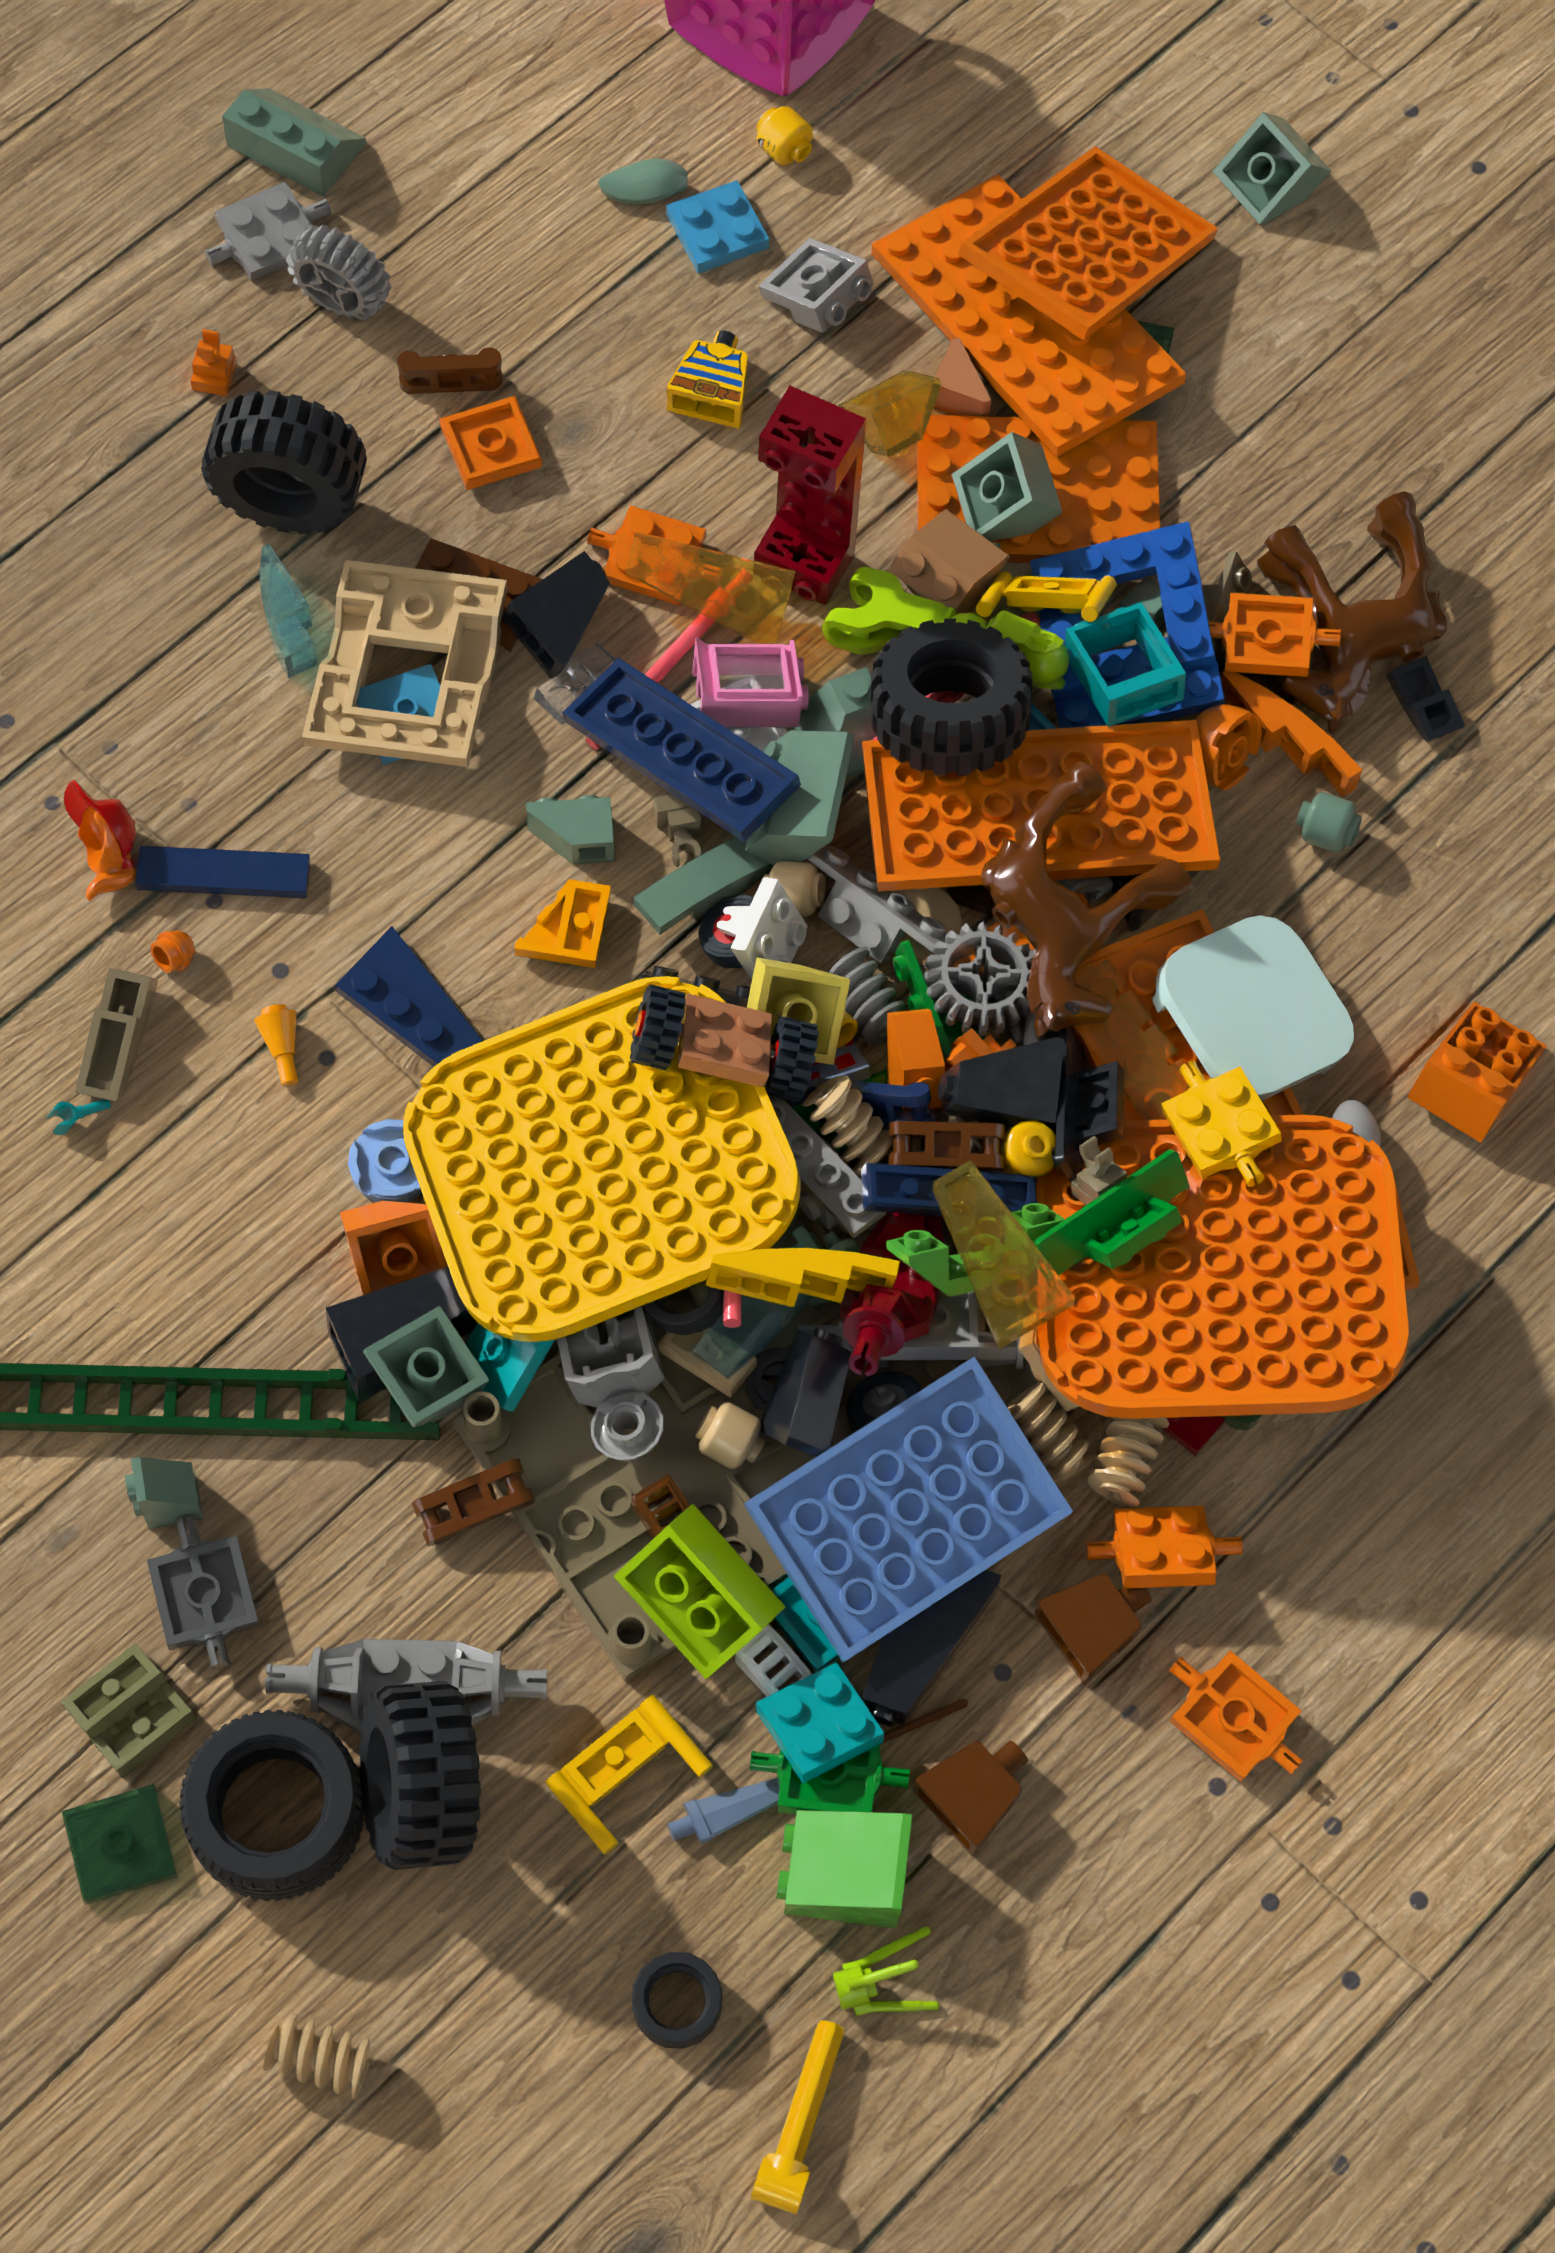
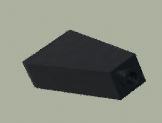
M449 1267L326 1307L328 1334L358 1402L368 1400L386 1388L363 1353L365 1348L438 1306L442 1308L460 1337L475 1329L478 1322L464 1306L455 1287Z
M984 1570L883 1636L862 1696V1701L878 1724L892 1726L896 1722L903 1725L994 1599L1001 1575Z

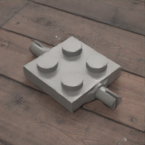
M284 181L215 211V218L225 236V243L204 250L205 256L211 266L232 257L244 268L249 279L254 281L288 266L286 259L296 237L301 235L304 229L308 230L312 225L311 222L331 215L330 205L324 198L317 203L304 207L295 199L287 183Z

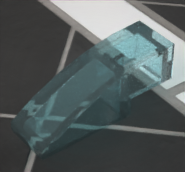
M270 544L262 547L261 596L270 640L277 659L289 679L317 665L314 643L306 632V629L312 627L308 603Z
M798 1293L795 1306L790 1307L742 1295L741 1325L736 1328L724 1326L722 1313L716 1323L712 1325L694 1347L693 1351L729 1379L763 1350L804 1308L813 1296Z

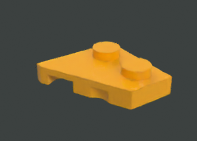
M569 879L557 893L556 900L552 904L547 905L537 916V923L524 938L520 937L515 942V956L596 969L611 897V886Z

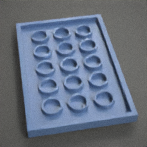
M975 1357L961 1364L743 1503L842 1662L847 1661L1073 1513Z

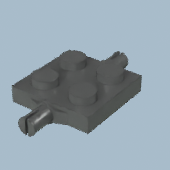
M187 1516L189 1534H187L183 1518L176 1521L182 1546H179L170 1554L147 1560L165 1639L169 1651L193 1644H206L211 1669H220L217 1651H219L222 1666L225 1668L231 1662L224 1639L233 1633L260 1626L237 1536L218 1541H200L195 1517Z

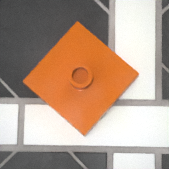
M515 396L439 419L440 428L466 491L542 468V458Z

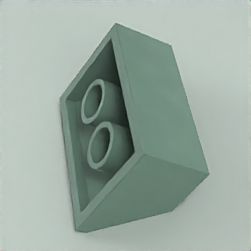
M270 88L243 90L222 116L228 147L323 197L367 143L365 137Z
M790 730L778 740L771 741L766 746L763 752L798 774L801 786L747 839L746 852L772 865L779 861L802 862L833 840L854 741L853 734L834 731Z

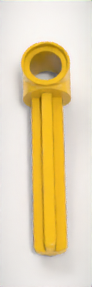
M825 2020L817 2023L775 2154L768 2153L767 2156L763 2157L750 2199L797 2215L810 2175L809 2168L803 2164L845 2033L844 2028L837 2023Z

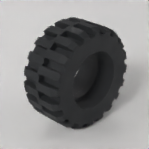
M253 391L245 396L240 394L232 398L217 411L201 467L204 481L211 494L218 497L219 503L225 508H232L235 510V514L243 519L249 518L256 521V525L265 528L271 526L277 528V531L286 533L290 530L298 531L299 534H310L313 530L320 533L329 530L331 527L335 528L344 522L354 509L367 462L365 447L355 428L351 424H345L343 417L335 411L332 413L327 411L325 405L316 401L313 403L302 399V396L295 394L286 396L281 395L279 391H268L266 394Z
M944 618L942 623H934L933 620L922 622L919 628L914 629L911 626L898 634V639L893 637L882 648V651L876 656L873 663L870 712L873 731L877 734V740L886 750L890 749V754L901 763L905 761L910 762V767L920 772L928 769L938 776H946V772H957L958 776L970 775L971 770L979 769L980 772L991 769L995 761L1003 762L1013 754V750L1021 746L1026 732L1029 730L1033 685L1030 663L1026 655L1019 651V647L1009 637L1003 639L1002 633L991 626L985 629L976 621L968 620L967 623L956 622V618ZM942 691H956L972 695L976 699L962 703H944L925 696Z
M446 1681L384 1685L368 1696V1702L364 1705V1719L361 1720L360 1726L361 1742H359V1777L364 1797V1820L366 1830L370 1834L369 1841L373 1850H376V1858L383 1865L393 1870L458 1864L471 1853L474 1848L473 1842L477 1838V1821L480 1820L481 1809L479 1807L481 1782L479 1781L480 1762L476 1750L475 1729L472 1728V1716L470 1709L465 1705L466 1699L464 1695L459 1692L457 1687Z

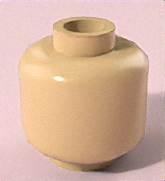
M779 861L774 864L769 875L765 874L763 876L780 881L802 917L812 915L817 907H822L824 904L826 878L823 873H819L818 868L811 862Z
M724 1402L718 1408L712 1405L695 1434V1437L700 1439L699 1449L703 1455L732 1470L740 1467L745 1460L753 1463L765 1443V1439L759 1436L761 1430L760 1419L731 1402Z

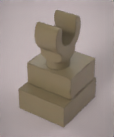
M673 794L654 797L657 828L667 827L669 840H674L672 847V862L674 866H680L679 853L681 851L689 850L694 854V859L701 855V847L692 837L700 836V813Z
M1095 1136L1079 1146L1080 1154L1087 1168L1076 1175L1077 1178L1071 1182L1072 1195L1087 1205L1128 1177L1127 1172L1113 1162V1153L1110 1148L1103 1152L1100 1151Z

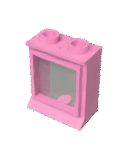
M696 637L692 673L693 677H697L696 697L701 698V712L724 727H799L801 710L808 709L809 694L808 686L801 685L804 679L803 657L796 656L794 640H790L789 645H707Z

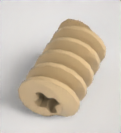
M845 1075L836 1076L815 1089L806 1098L802 1106L806 1107L815 1104L816 1108L811 1113L810 1120L814 1122L824 1117L827 1121L820 1129L821 1134L827 1135L834 1131L837 1132V1135L831 1142V1147L836 1149L846 1144L848 1148L842 1154L841 1159L843 1162H848L857 1158L858 1162L852 1168V1171L859 1175L862 1173L861 1168L866 1163L877 1164L885 1158L894 1138L889 1137V1130H882L883 1121L880 1117L871 1116L873 1112L872 1106L866 1102L861 1103V1092L857 1089H850L852 1085L851 1079Z
M1039 1382L1027 1388L1013 1399L1008 1405V1409L1016 1423L1020 1424V1429L1025 1437L1031 1439L1029 1443L1034 1451H1040L1042 1454L1039 1459L1044 1467L1051 1466L1052 1470L1049 1474L1053 1481H1063L1083 1470L1097 1457V1454L1094 1452L1084 1454L1089 1446L1085 1438L1074 1439L1078 1428L1075 1424L1071 1423L1063 1425L1067 1419V1413L1062 1409L1052 1411L1057 1403L1056 1398L1053 1395L1042 1396L1046 1385L1044 1382Z
M1112 1417L1114 1422L1108 1424L1105 1432L1107 1438L1102 1440L1099 1448L1101 1454L1097 1455L1093 1464L1095 1470L1090 1472L1087 1480L1090 1487L1096 1493L1115 1504L1129 1508L1138 1507L1140 1501L1137 1497L1130 1494V1491L1144 1492L1146 1485L1136 1475L1150 1476L1152 1468L1144 1463L1142 1459L1156 1460L1158 1452L1150 1447L1148 1443L1162 1444L1164 1437L1154 1427L1168 1428L1169 1422L1167 1418L1131 1419Z
M291 2013L284 2024L276 2026L265 2053L263 2069L269 2071L278 2061L279 2074L287 2077L297 2066V2080L301 2083L307 2082L315 2072V2086L317 2088L324 2089L333 2079L334 2093L340 2096L352 2084V2098L356 2100L363 2087L371 2060L370 2038L364 2037L358 2047L353 2048L351 2047L350 2031H346L339 2042L333 2041L332 2025H328L319 2037L315 2035V2020L310 2019L302 2030H298L297 2014Z

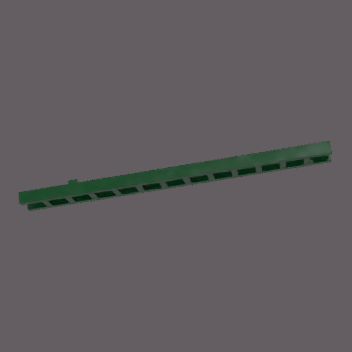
M0 1363V1381L30 1382L27 1413L0 1412V1430L440 1441L439 1423L430 1422L412 1427L410 1422H401L402 1410L392 1395L390 1399L389 1421H356L358 1400L343 1369L315 1371ZM43 1382L75 1383L73 1414L41 1413ZM89 1383L121 1384L118 1415L86 1414ZM134 1384L166 1385L163 1416L131 1415ZM179 1385L211 1386L209 1417L176 1416ZM224 1386L256 1387L254 1418L221 1417ZM268 1387L301 1388L299 1419H266ZM313 1388L346 1389L344 1420L339 1418L311 1420Z

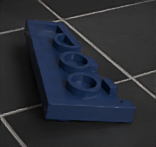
M393 926L382 935L335 985L336 992L433 1067L452 1054L483 1041Z

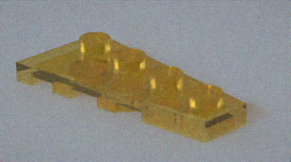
M637 531L635 532L625 570L629 576L756 644H778L795 578V571Z
M971 1160L933 1182V1193L998 1350L1074 1305V1295Z

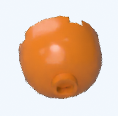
M1227 704L1214 705L1201 712L1193 720H1197L1207 784L1227 791L1236 786L1250 768L1245 766L1244 763L1249 753L1257 755L1261 742L1262 725L1259 717L1244 708Z

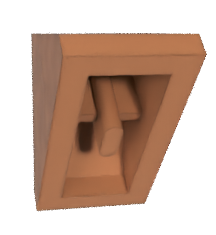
M960 338L953 339L931 383L929 406L955 416H989L991 398Z

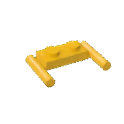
M1002 571L997 575L977 604L976 612L981 617H988L1001 598L1006 596L1007 606L1020 607L1023 611L1035 612L1044 608H1059L1063 613L1073 614L1081 612V616L1085 621L1093 622L1113 593L1117 583L1112 576H1104L1101 581H1096V579L1012 577L1010 573Z
M651 1695L638 1708L624 1717L560 1771L552 1774L545 1784L601 1852L606 1855L619 1842L591 1810V1805L594 1807L664 1750L665 1745L669 1742L699 1778L705 1775L713 1767V1764L655 1695Z

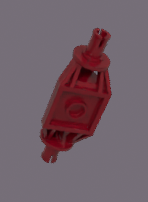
M887 1212L862 1244L859 1253L898 1260L900 1263L893 1288L866 1284L861 1292L846 1288L840 1305V1319L843 1323L845 1339L854 1348L853 1354L849 1359V1367L856 1374L861 1375L865 1362H869L865 1376L874 1375L877 1372L880 1357L894 1355L903 1348L905 1342L929 1333L942 1292L888 1251L886 1241L904 1237V1234L908 1231L923 1230L944 1243L942 1228L945 1216Z

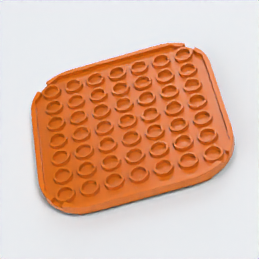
M1317 1115L1271 1116L1281 1132L1282 1142L1261 1151L1253 1159L1261 1173H1263L1264 1180L1257 1184L1254 1179L1255 1186L1248 1187L1237 1167L1221 1170L1202 1179L1168 1120L1124 1121V1138L1099 1145L1100 1151L1103 1152L1110 1148L1113 1153V1162L1125 1170L1128 1177L1167 1150L1172 1149L1178 1152L1190 1187L1167 1203L1178 1208L1182 1223L1168 1231L1167 1235L1161 1240L1152 1242L1133 1255L1129 1262L1114 1269L1089 1257H1085L1051 1280L1047 1278L1041 1261L1037 1263L1039 1352L1042 1366L1052 1384L1067 1399L1086 1410L1105 1417L1131 1419L1327 1413L1350 1409L1377 1396L1390 1385L1402 1368L1407 1354L1409 1336L1395 1180L1390 1162L1380 1146L1374 1140L1368 1142L1363 1137L1354 1133L1352 1125L1333 1118ZM1083 1160V1170H1084V1169L1087 1168V1167H1086V1165H1085V1161ZM1055 1165L1050 1171L1037 1178V1203L1047 1205L1049 1209L1066 1219L1086 1206L1072 1195L1070 1180L1063 1171H1058Z

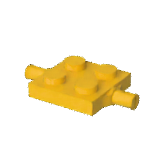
M1195 1061L1188 1062L1189 1068L1185 1063L1181 1066L1179 1072L1183 1075L1190 1088L1186 1092L1161 1103L1163 1114L1199 1175L1204 1179L1221 1170L1237 1167L1248 1187L1255 1186L1254 1179L1257 1184H1260L1264 1180V1175L1253 1159L1261 1151L1282 1142L1280 1130L1244 1071L1239 1066L1216 1078L1205 1080Z

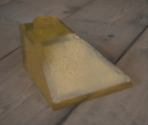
M903 370L840 403L838 406L867 418L864 443L871 453L894 459L907 454L911 450L910 446L922 440L941 388V382L938 377Z

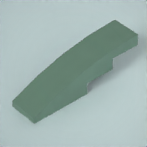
M735 837L693 859L634 897V906L658 934L661 935L688 915L694 919L720 900L741 894L761 880L765 874L768 875L774 865L746 852L747 840L743 842Z

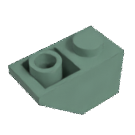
M585 795L573 800L542 798L536 802L526 803L528 830L571 864L614 862L610 797L600 798L595 795Z
M147 1457L131 1458L133 1474L125 1475L128 1498L130 1503L133 1502L135 1515H143L149 1529L176 1525V1521L180 1518H183L186 1523L187 1516H194L195 1521L203 1519L197 1476L191 1462Z

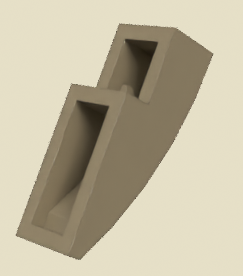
M109 968L100 1007L94 1010L75 1093L119 1102L144 1035L158 983L157 980L149 976Z

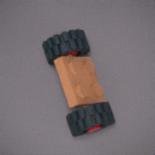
M650 984L643 994V1001L639 1006V1014L636 1016V1026L633 1030V1041L630 1047V1062L666 1071L671 1065V1059L673 1060L675 1055V1047L680 1042L679 1068L765 1087L768 1095L799 1102L803 1097L804 1091L807 1089L808 1078L810 1079L812 1074V1064L815 1063L816 1056L814 1054L818 1047V1042L816 1041L819 1036L818 1026L782 1016L774 1027V1034L772 1033L771 1035L772 1014L688 993L685 995L684 992Z

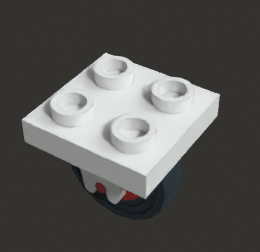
M763 877L754 898L748 895H734L719 901L711 907L701 920L698 935L701 948L713 963L724 968L743 967L752 980L756 957L791 963L798 947L805 940L808 926L780 881Z

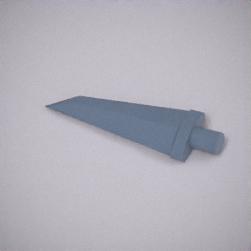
M778 1778L684 1803L687 1816L667 1824L672 1840L676 1841L695 1833L700 1844H704L723 1832L777 1805L780 1790Z

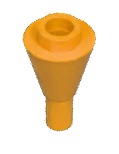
M285 1004L267 1006L261 1010L262 1015L256 1017L254 1022L273 1059L277 1062L281 1085H293L298 1082L293 1058L295 1055L297 1012L287 1009Z

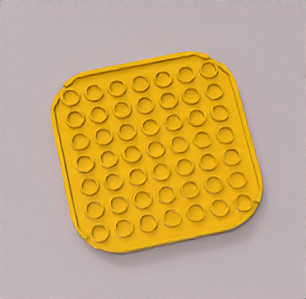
M670 976L636 980L460 1050L434 1066L420 1081L421 1089L413 1102H408L405 1110L403 1135L406 1149L458 1294L470 1315L487 1330L501 1337L523 1342L559 1339L707 1280L713 1255L769 1249L787 1230L799 1203L801 1191L800 1175L794 1155L765 1087L679 1068L680 1042L675 1047V1055L673 1060L671 1059V1065L666 1071L630 1062V1047L633 1041V1030L636 1026L635 1020L639 1014V1006L643 1001V994L648 985L651 984L684 992L685 995L688 993L725 1002L710 988L702 984L700 987L682 983L679 977Z

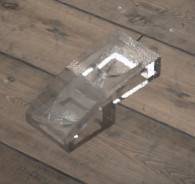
M597 642L570 658L566 671L537 687L534 700L563 725L566 722L562 712L616 659Z

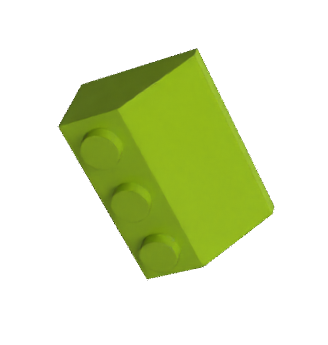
M691 1504L613 1575L705 1679L710 1677L759 1634L786 1607L694 1504Z

